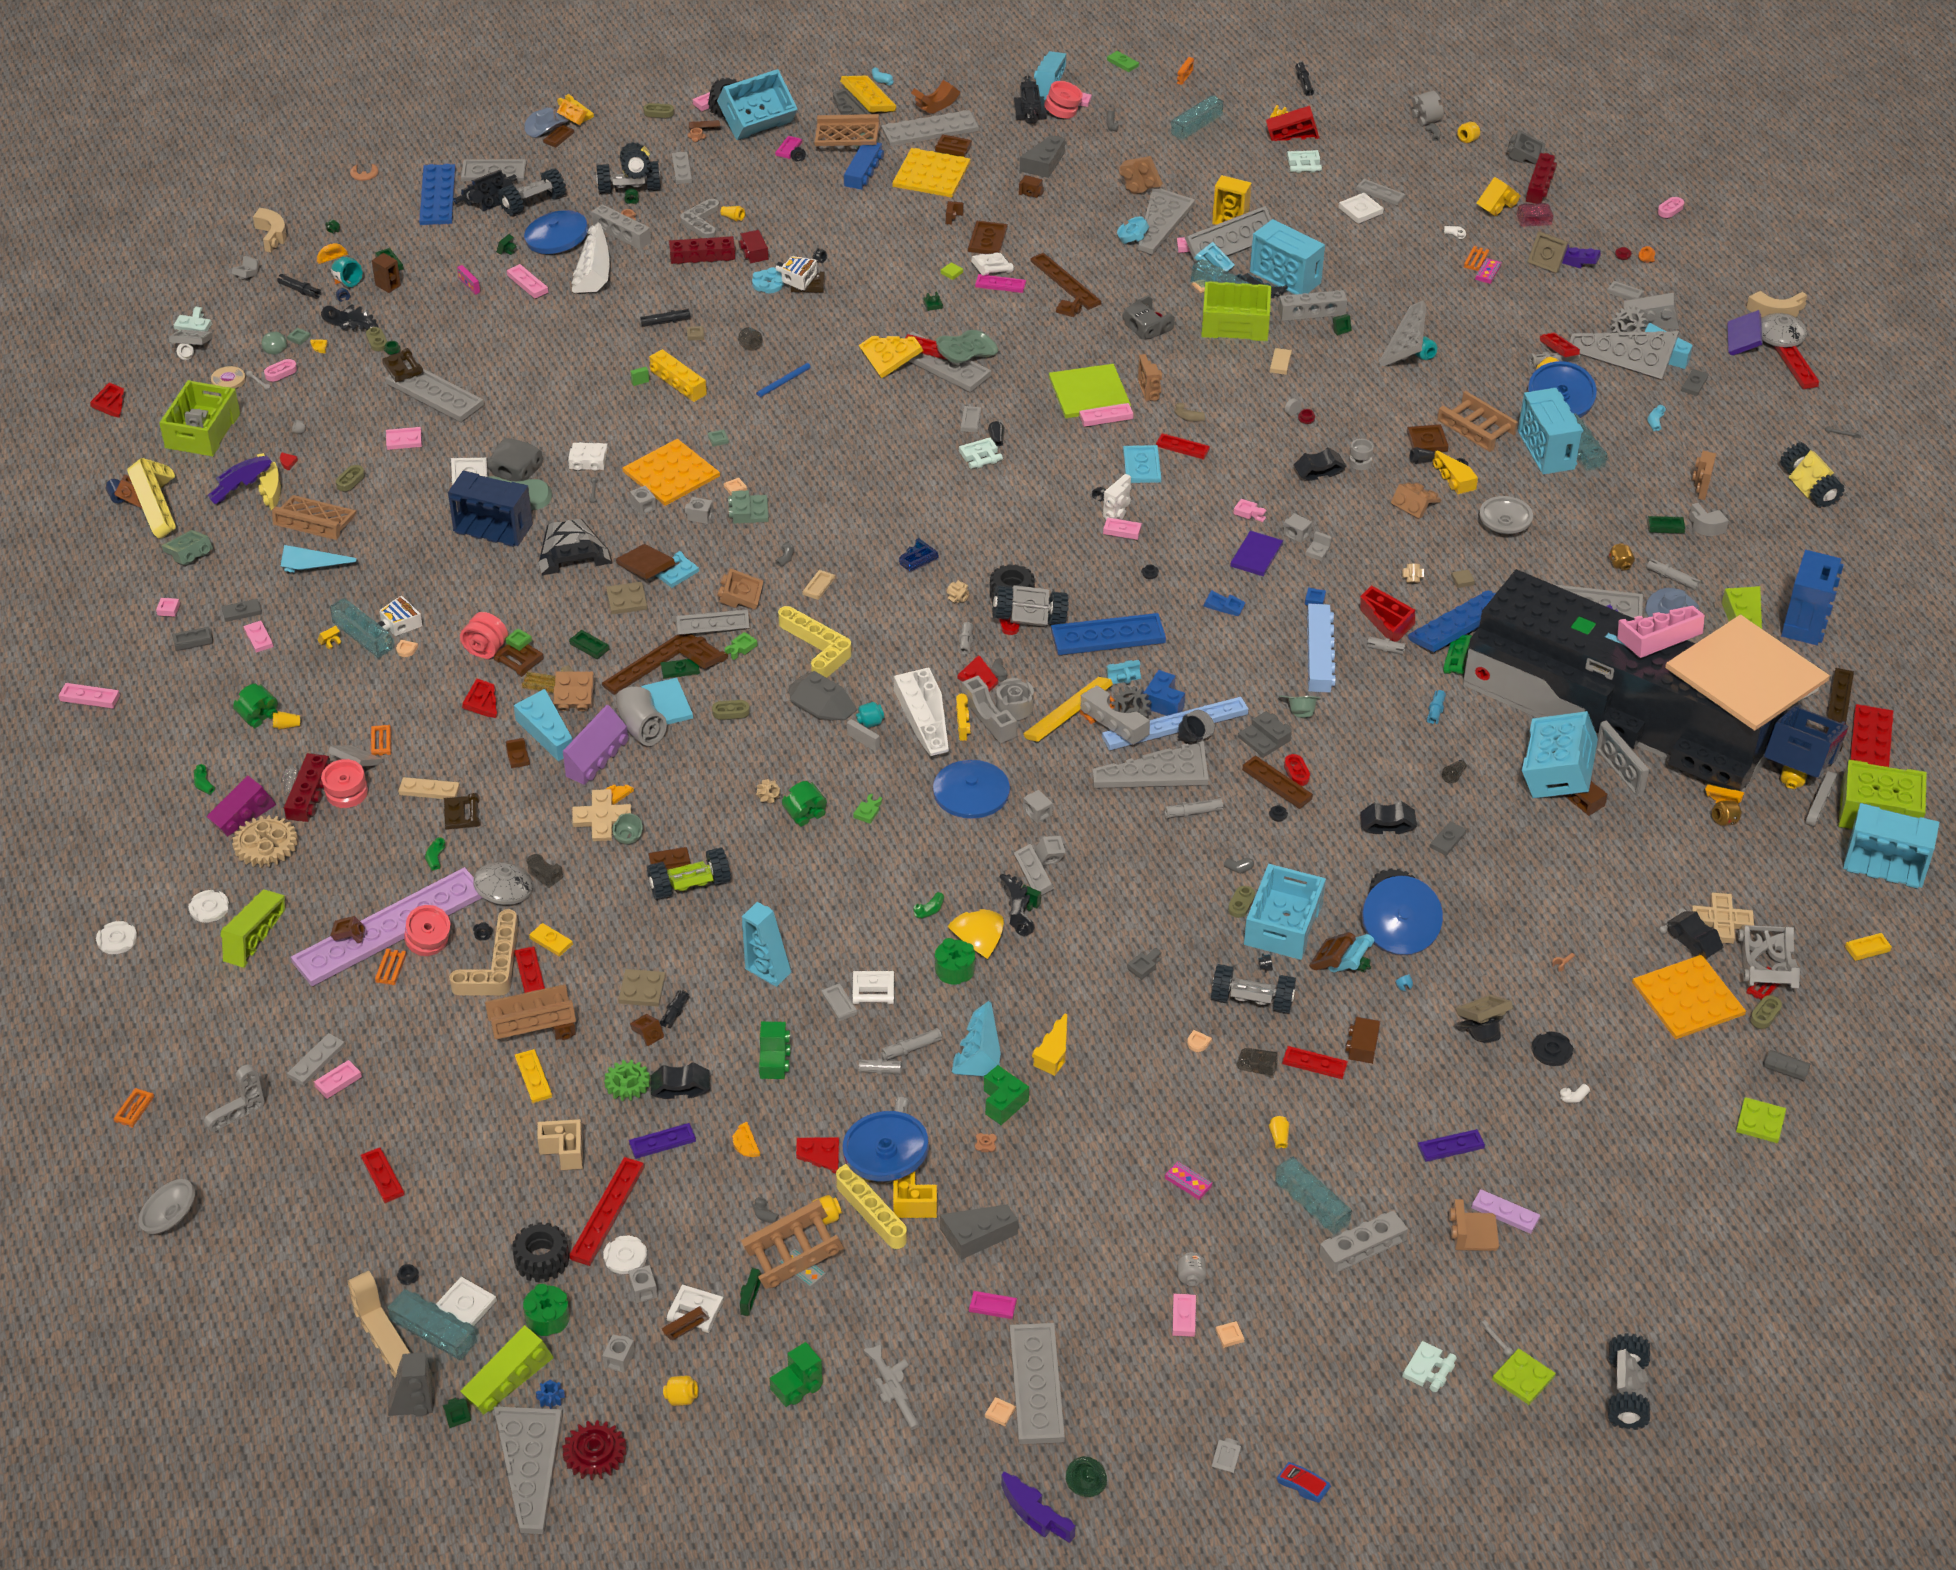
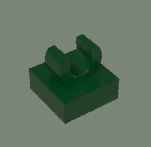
M508 234L500 240L496 252L501 255L504 252L509 255L515 253L514 249L517 246L513 243L514 237Z
M935 292V296H930L927 293L926 297L923 298L927 311L943 308L938 292Z
M1345 314L1333 317V327L1336 335L1352 331L1350 315Z
M1027 886L1028 889L1025 896L1028 894L1030 896L1027 902V911H1031L1033 907L1037 909L1040 906L1041 891Z
M455 1397L447 1400L448 1404L442 1405L449 1429L471 1421L465 1398L457 1400Z

